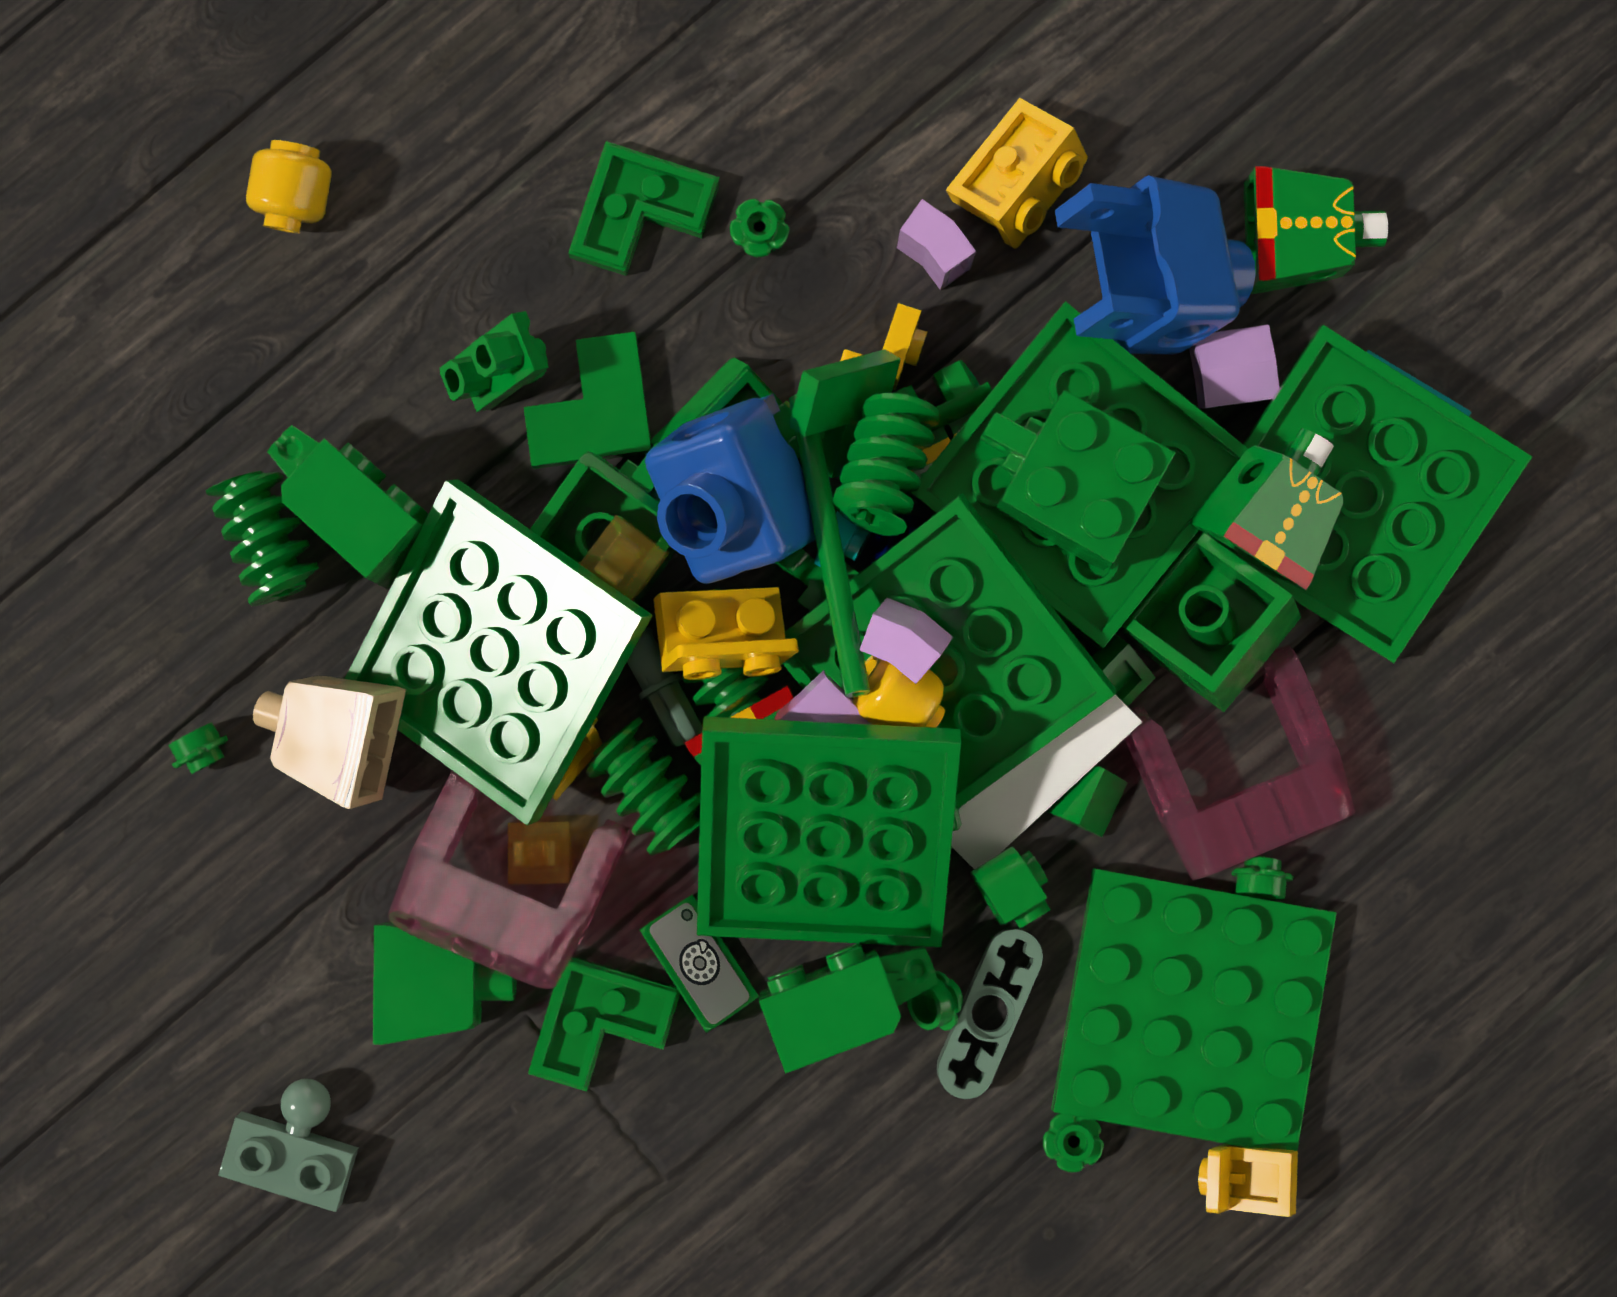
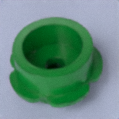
M754 198L746 200L736 209L737 217L730 223V235L733 242L741 246L746 254L753 257H765L786 243L789 235V226L784 222L786 213L778 203L772 200L760 202ZM757 222H762L766 227L764 231L757 232L754 229V225Z
M210 722L168 745L176 759V762L171 765L177 769L186 764L192 775L225 757L219 746L225 744L228 738L227 736L221 737L213 722Z
M1245 857L1244 867H1238L1232 871V876L1237 877L1235 894L1260 899H1285L1286 882L1293 881V876L1290 873L1281 871V860L1267 857Z
M935 971L938 984L908 1000L907 1006L911 1017L921 1028L933 1030L940 1027L946 1031L954 1028L959 1021L957 1013L962 1009L963 995L959 986L953 980L949 979L944 973Z
M1058 1113L1051 1119L1050 1127L1043 1136L1044 1151L1047 1157L1057 1161L1056 1164L1061 1170L1080 1172L1083 1170L1084 1165L1095 1164L1102 1155L1104 1143L1099 1138L1101 1127L1093 1119ZM1071 1136L1079 1138V1144L1076 1147H1071L1068 1144V1139Z

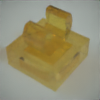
M616 515L580 562V565L634 601L669 553L624 518Z
M523 822L508 823V884L572 883L571 822H535L528 826Z

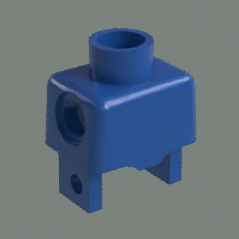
M1149 175L1130 188L1090 183L1055 210L1058 227L1091 231L1102 292V300L1074 318L1077 336L1113 339L1130 354L1182 353L1232 322L1239 314V308L1247 302L1253 290L1256 273L1252 252L1244 242L1227 239L1220 200L1216 192L1210 188Z
M773 394L760 399L752 398L688 421L650 449L646 455V469L660 498L657 512L660 533L669 546L685 556L693 576L703 584L713 583L735 576L746 570L779 562L815 540L802 468L794 449L783 438L773 417L774 414L780 411Z

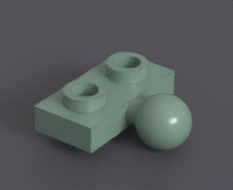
M300 1079L291 1083L281 1098V1111L287 1121V1125L243 1111L235 1117L218 1176L337 1212L342 1205L359 1147L310 1132L312 1127L319 1125L327 1117L331 1107V1098L328 1090L322 1083L314 1079Z

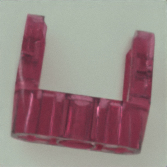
M1289 645L1275 649L1265 661L1264 685L1299 767L1209 805L1196 809L1162 727L1151 720L1148 712L1142 705L1131 709L1142 723L1125 737L1126 743L1159 821L1192 880L1227 869L1356 813L1339 750L1305 671L1294 650Z
M452 770L411 851L388 912L389 920L412 936L539 988H554L585 936L622 854L631 827L608 818L604 825L594 830L558 910L448 865L478 806L476 794L478 789Z

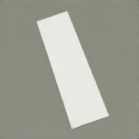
M1115 694L959 809L962 825L959 830L953 831L951 846L974 869L997 856L1139 726L1142 721Z

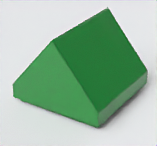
M1095 765L1048 808L1046 812L1099 837H1103L1128 782L1108 770Z

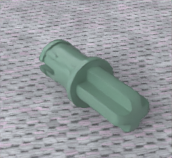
M651 627L645 628L627 663L642 689V692L638 695L640 700H648L671 745L675 748L685 745L684 742L701 734L703 727L679 684L682 680L681 673L674 674L673 671L662 672L659 645L653 636Z

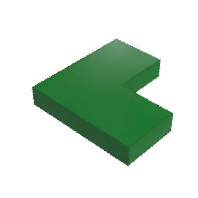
M606 141L568 252L569 257L627 276L645 221L702 239L720 185V177Z
M636 332L577 339L576 347L583 399L524 407L530 461L533 469L576 464L587 451L599 454L604 459L643 455L650 451L652 446Z
M886 349L802 372L789 427L804 437L825 431L822 444L828 475L831 478L840 476L844 465L849 463L847 453L851 443L856 441L854 431L858 421L862 420L861 410L865 400L876 394L892 393L901 358Z
M565 954L560 965L528 1074L587 1092L605 1032L664 1049L680 992L675 986Z

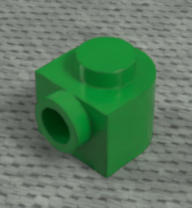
M1011 846L970 872L976 887L1000 925L1014 919L1020 929L1051 910L1045 901L1047 896L1041 888L1042 885L1048 882V879L1040 864L1029 850L1020 855Z

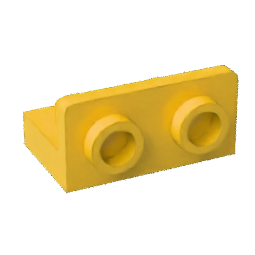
M1019 98L947 187L946 191L952 202L996 227L1004 242L1016 249L1028 235L1034 233L1041 226L1048 209L1064 189L1071 187L1078 180L1087 161V155L1074 127Z
M779 587L659 593L653 599L662 672L683 671L684 679L688 680L716 677L721 674V669L743 667V672L746 676L769 675L779 672L781 664L799 652L797 639L785 638Z

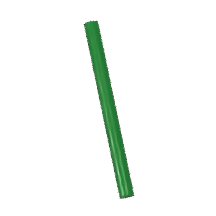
M797 394L789 398L791 415ZM795 431L845 697H859L869 694L871 691L864 655L860 651L861 640L835 506L832 501L833 496L821 434L819 432L804 437Z

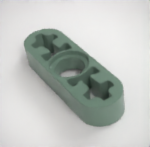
M1006 928L991 937L963 999L962 1009L957 1013L959 1021L954 1028L950 1029L938 1057V1078L945 1090L957 1098H975L989 1088L1042 966L1043 954L1041 946L1031 934L1024 930ZM1016 939L1024 941L1022 952L1029 956L1030 960L1026 968L1016 965L1012 970L1008 983L1020 985L1017 995L1012 997L1002 987L994 984H983L987 972H991L998 979L1000 978L1005 961L997 955L998 949L1001 945L1012 947ZM985 995L998 996L1004 1001L1007 1008V1016L1004 1023L994 1030H983L976 1026L972 1019V1008L975 1002ZM966 1028L979 1040L996 1043L991 1053H988L981 1046L979 1047L974 1064L981 1071V1075L978 1080L967 1078L963 1086L954 1083L956 1074L949 1068V1063L952 1059L962 1061L967 1055L971 1043L967 1040H958L962 1030Z

